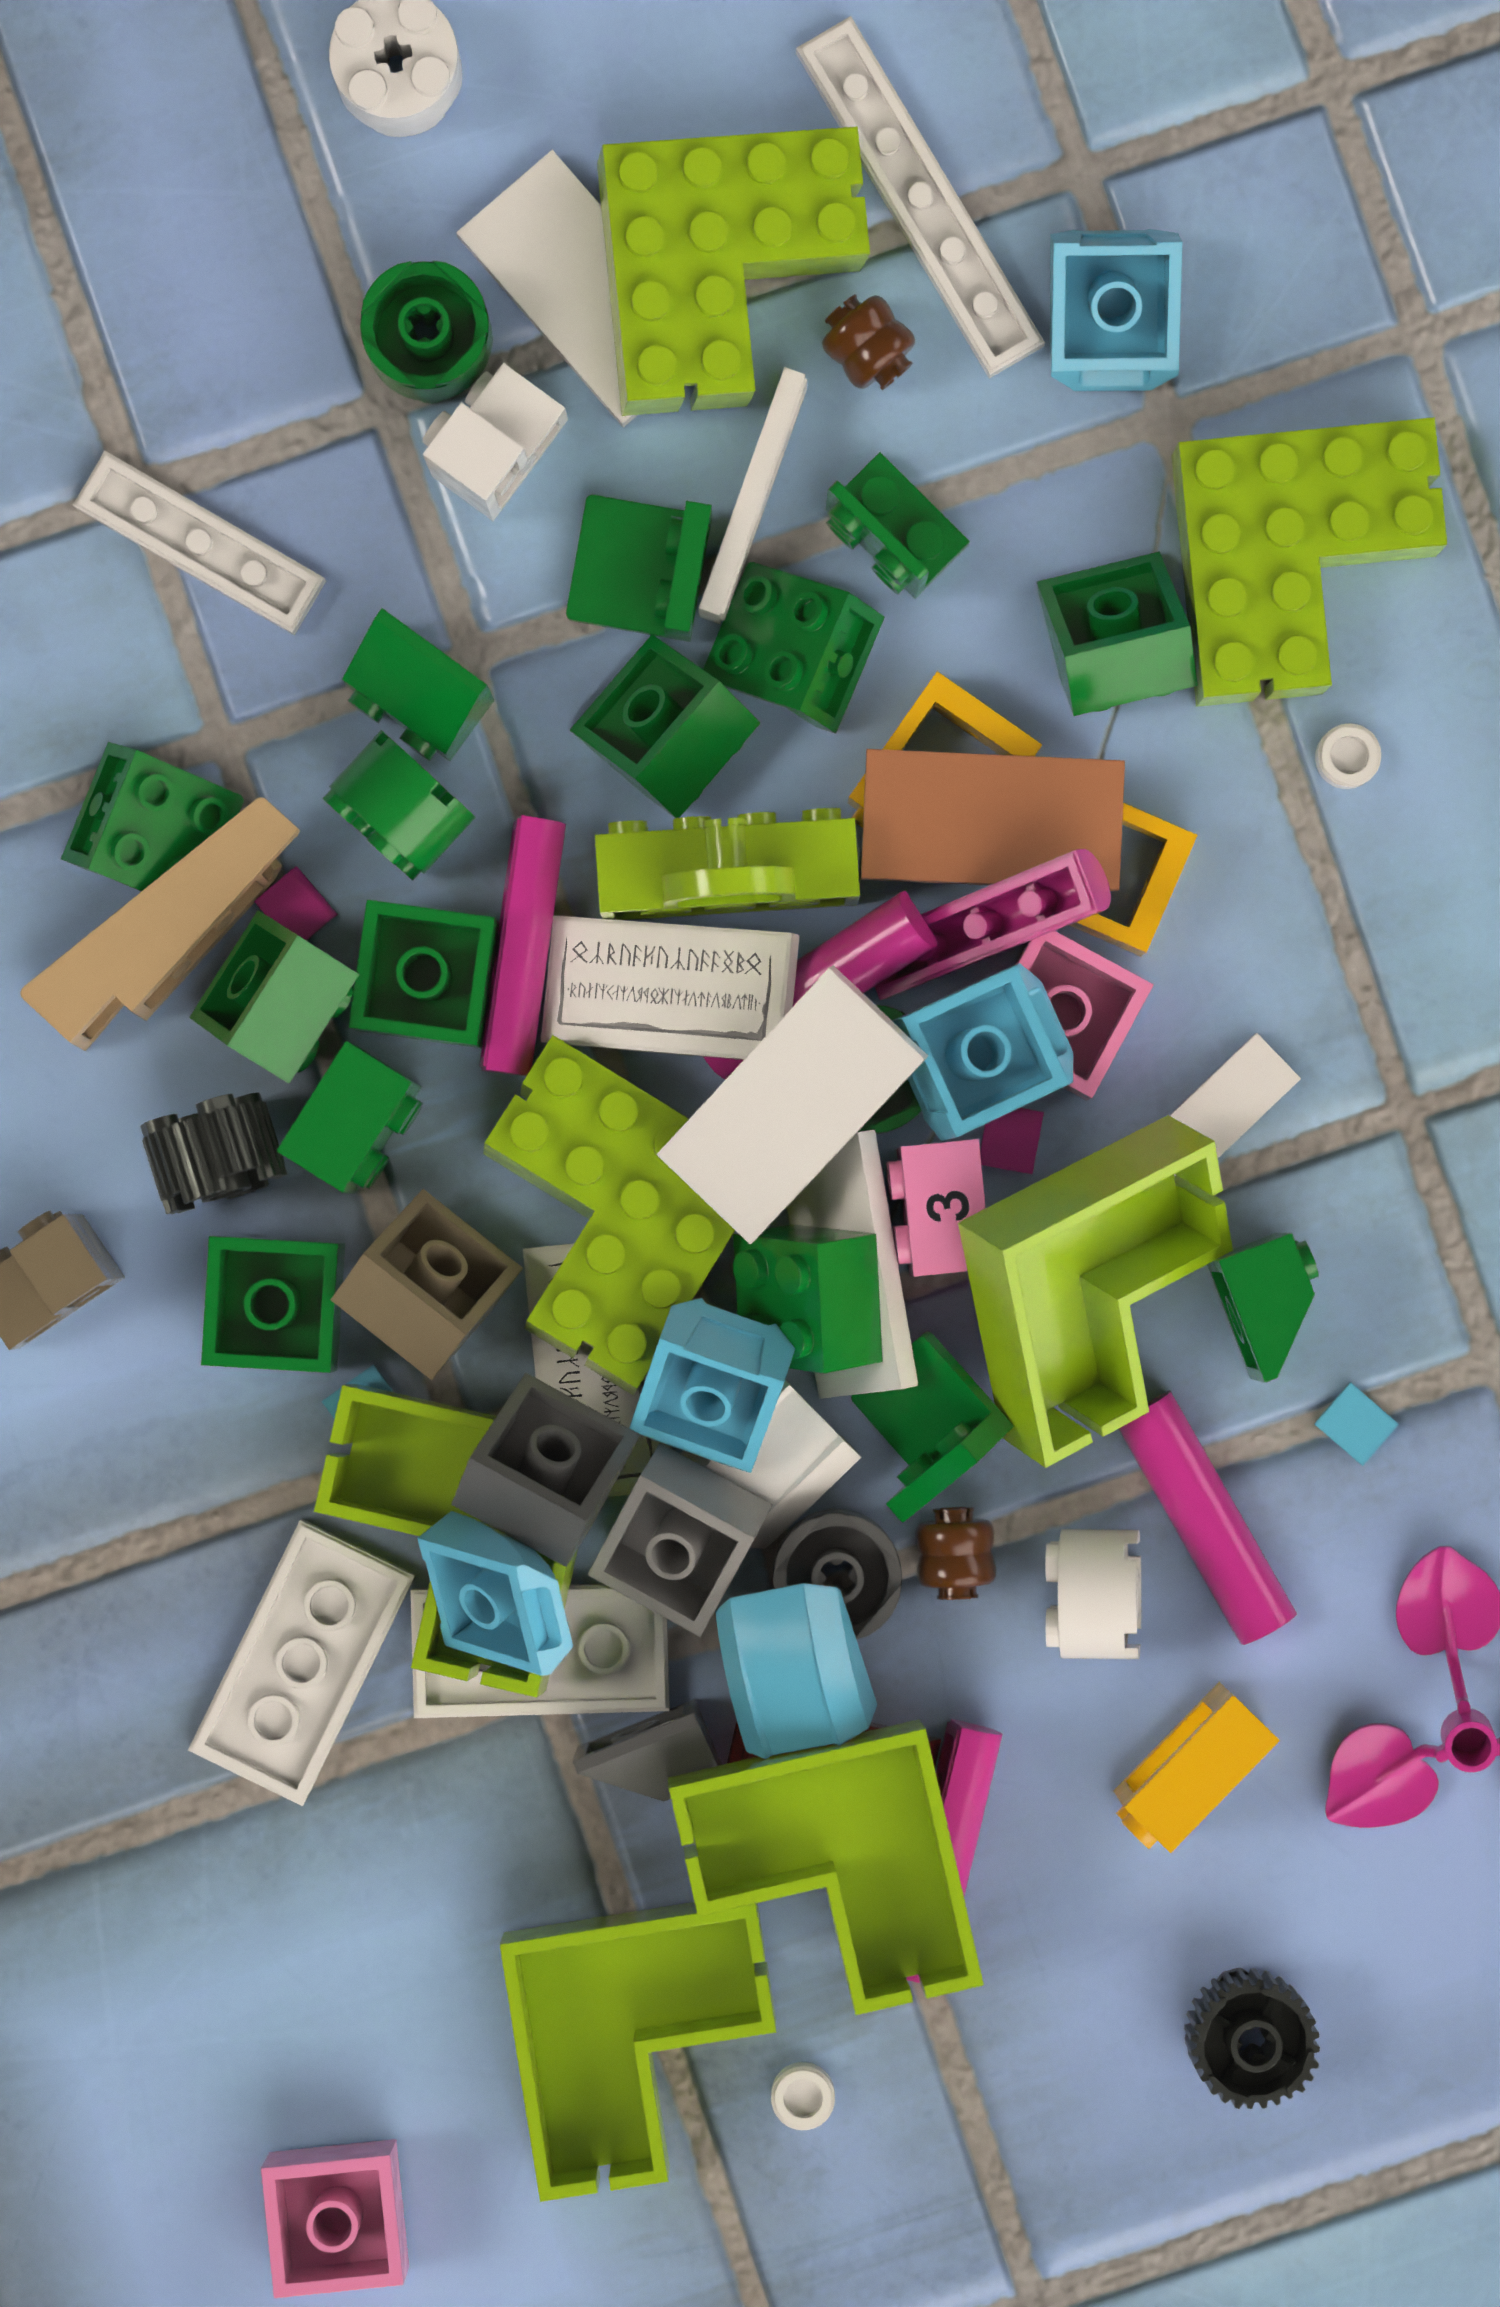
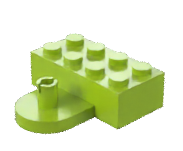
M840 808L803 810L801 821L777 823L775 812L739 814L737 818H728V826L721 825V818L711 819L710 816L681 817L673 819V830L648 831L647 821L644 820L617 821L608 823L609 834H595L599 910L603 919L639 920L857 906L860 898L855 818L841 819Z

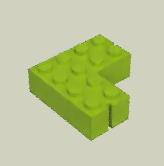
M858 126L602 144L597 162L621 416L678 412L685 398L684 386L694 385L696 386L690 396L691 411L747 407L756 390L745 280L861 271L870 255L865 196L857 197L863 185Z
M1435 417L1178 442L1171 458L1186 611L1191 628L1198 686L1194 687L1196 707L1251 702L1261 693L1260 681L1271 680L1264 687L1265 700L1322 695L1332 686L1320 568L1436 557L1447 546L1442 488L1429 489L1433 482L1441 475Z
M552 1035L522 1082L520 1096L527 1100L522 1099L516 1094L514 1095L485 1141L483 1154L589 1219L526 1320L524 1329L573 1359L580 1349L582 1342L586 1343L593 1350L584 1366L631 1395H634L649 1371L671 1305L693 1300L735 1230L656 1155L689 1118Z
M1167 1115L958 1222L994 1403L1014 1425L1003 1439L1043 1467L1047 1468L1093 1443L1090 1431L1055 1409V1406L1058 1405L1060 1409L1102 1437L1149 1412L1130 1305L1233 1251L1225 1201L1214 1196L1223 1191L1214 1140Z
M342 1385L329 1442L340 1445L352 1443L350 1454L337 1452L326 1455L314 1512L416 1536H421L450 1511L478 1520L451 1505L470 1456L497 1416L364 1385ZM578 1549L567 1567L537 1552L549 1565L558 1581L565 1610ZM430 1581L412 1659V1669L469 1681L478 1675L480 1664L491 1667L483 1671L480 1685L536 1698L547 1690L550 1674L540 1676L445 1646L439 1625L441 1620Z
M920 1719L862 1732L840 1746L830 1744L776 1754L767 1759L754 1757L667 1778L681 1844L685 1846L695 1843V1845L683 1847L698 1917L825 1887L855 2015L912 2003L913 1997L906 1977L914 1975L919 1976L920 1985L926 1999L984 1986L926 1728Z
M695 1902L503 1933L500 1951L540 2202L598 2193L600 2182L599 2166L611 2164L609 2172L611 2191L668 2182L670 2163L652 2052L776 2033V2015L768 1965L765 1962V1946L758 1903L698 1917Z

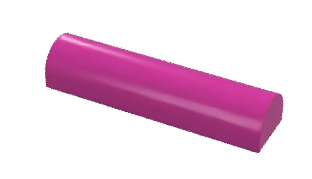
M521 815L513 822L479 1067H482L481 1071L526 1077L533 1065L566 824L559 821Z
M1077 849L922 913L921 916L940 945L875 986L879 1000L888 999L1107 910L1111 902V893L1101 864L1087 849Z
M906 890L895 895L797 960L793 1006L827 969L833 965L864 994L940 945ZM703 1057L712 1070L725 1080L743 1061Z
M1169 1390L1148 1402L1149 1412L1118 1430L1241 1645H1245L1279 1629L1297 1615V1612L1172 1392Z
M951 1719L950 1722H947L936 1768V1776L962 1891L965 1896L1003 1733L984 1726ZM918 1975L906 1977L908 1981L920 1983Z

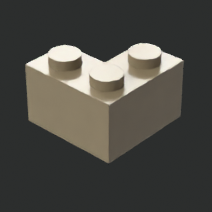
M47 1211L18 1231L23 1239L21 1243L12 1249L4 1247L0 1250V1337L9 1350L20 1349L125 1278L83 1214H62L61 1211L52 1214L51 1211Z

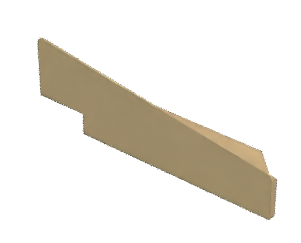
M257 798L21 989V997L65 1039L84 1051L92 1045L124 1005L131 1012L147 1021L255 903L254 901L275 881L282 867L276 858L298 836L300 830L265 798Z

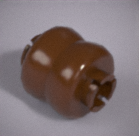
M856 294L843 302V308L838 306L825 319V323L829 324L832 329L822 340V346L824 351L833 360L843 366L846 376L854 386L864 389L877 381L883 390L895 381V377L899 378L912 366L913 362L909 361L905 355L915 345V337L904 324L895 319L890 306L882 297L874 295L860 303Z
M974 1507L933 1509L935 1520L919 1523L916 1527L915 1540L920 1553L917 1565V1579L924 1587L938 1588L937 1599L978 1598L976 1586L988 1585L995 1580L997 1570L991 1553L994 1543V1526L989 1520L973 1519Z

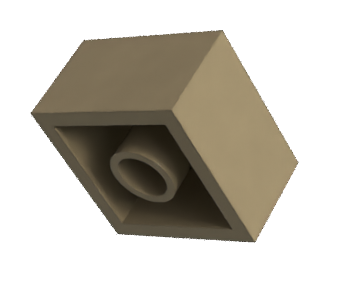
M422 1189L362 1254L331 1298V1301L402 1356L407 1362L433 1380L490 1314L523 1267L430 1193Z

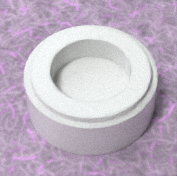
M1352 723L1338 725L1329 730L1319 741L1315 752L1316 767L1321 777L1330 785L1340 789L1357 788L1369 781L1376 774L1380 766L1381 748L1379 742L1370 730L1361 725Z
M797 2062L788 2065L778 2073L772 2084L771 2103L774 2113L783 2124L792 2129L810 2130L822 2125L831 2115L835 2104L834 2085L830 2076L825 2070L813 2063Z

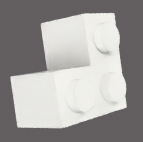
M505 363L500 366L494 376L486 371L475 382L465 399V403L470 408L461 402L452 415L446 411L441 412L433 421L422 440L428 446L423 453V457L432 477L492 521L495 520L568 421L565 407Z

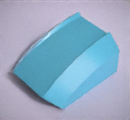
M1147 229L1069 230L1050 234L1051 377L1074 391H1151L1178 376L1183 246L1178 233Z
M1020 963L892 1020L928 1055L926 1060L910 1075L908 1081L923 1112V1119L941 1141L957 1138L1073 1082V1050L1042 981Z
M702 1298L671 1305L629 1429L660 1443L751 1473L784 1385L795 1348L777 1324L765 1325L708 1305Z
M450 1511L417 1538L422 1558L427 1565L441 1620L439 1625L445 1646L540 1676L552 1674L572 1649L573 1643L558 1581L549 1565L534 1549L484 1522Z
M802 1583L731 1597L715 1611L726 1679L746 1752L767 1759L776 1754L830 1744L840 1746L869 1729L877 1707V1701L841 1591L838 1587Z

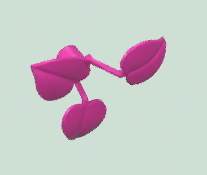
M1439 1546L1424 1555L1410 1570L1398 1594L1396 1621L1401 1637L1411 1651L1419 1655H1432L1443 1650L1446 1651L1457 1710L1449 1714L1441 1726L1442 1744L1440 1746L1423 1744L1413 1750L1409 1736L1402 1729L1386 1723H1370L1360 1726L1343 1738L1335 1751L1330 1768L1325 1813L1327 1819L1331 1822L1351 1827L1373 1828L1408 1821L1422 1813L1432 1803L1438 1791L1439 1781L1434 1769L1422 1760L1423 1758L1433 1757L1441 1763L1449 1760L1457 1769L1472 1773L1486 1769L1491 1765L1496 1756H1500V1737L1496 1739L1491 1723L1483 1713L1470 1708L1457 1648L1468 1651L1480 1649L1495 1637L1500 1629V1592L1495 1582L1483 1569L1465 1558L1451 1546Z

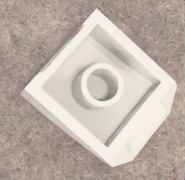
M786 1379L751 1473L686 1451L680 1453L773 1504L750 1546L766 1549L861 1458L860 1454L802 1398Z

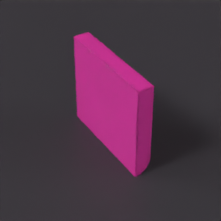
M297 866L254 901L265 915L306 941L338 915Z
M1018 1108L986 1123L980 1147L981 1165L1033 1174L1044 1112Z

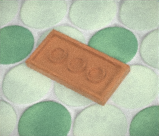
M867 749L860 880L990 886L1074 850L1087 849L1101 864L1106 874L1110 891L1120 890L1125 760Z

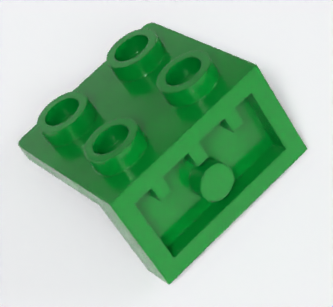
M881 452L845 487L839 481H836L827 490L826 511L830 517L826 522L827 526L850 549L853 550L860 544L876 562L871 567L873 572L897 595L905 588L916 599L970 543Z
M593 494L587 496L566 609L567 619L572 622L691 642L712 522V505L686 500L685 510Z
M749 562L745 567L726 618L722 622L703 670L719 680L728 689L785 707L815 727L836 734L885 617L848 591L759 563Z
M108 742L61 860L142 892L236 816L242 808L244 798L240 794L139 750Z
M929 1331L924 1332L911 1343L918 1386L851 1395L852 1402L908 1464L897 1476L904 1486L886 1503L902 1523L978 1463L1014 1427L948 1350Z

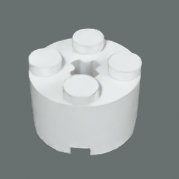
M358 0L338 15L330 41L329 61L338 92L347 110L356 119L373 128L376 132L392 137L413 136L436 126L445 116L455 98H457L462 85V63L452 27L444 14L431 0ZM401 55L403 58V70L398 73H391L388 66L389 58Z
M1061 1529L1059 1541H1050V1543L1046 1544V1582H1058V1605H1051L1050 1608L1046 1609V1646L1059 1647L1061 1659L1140 1658L1141 1644H1128V1634H1137V1629H1141V1556H1128V1544H1138L1140 1542L1139 1530Z

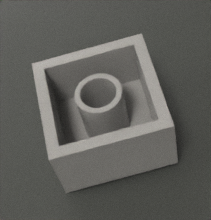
M659 1443L639 1476L587 1575L701 1637L773 1504Z

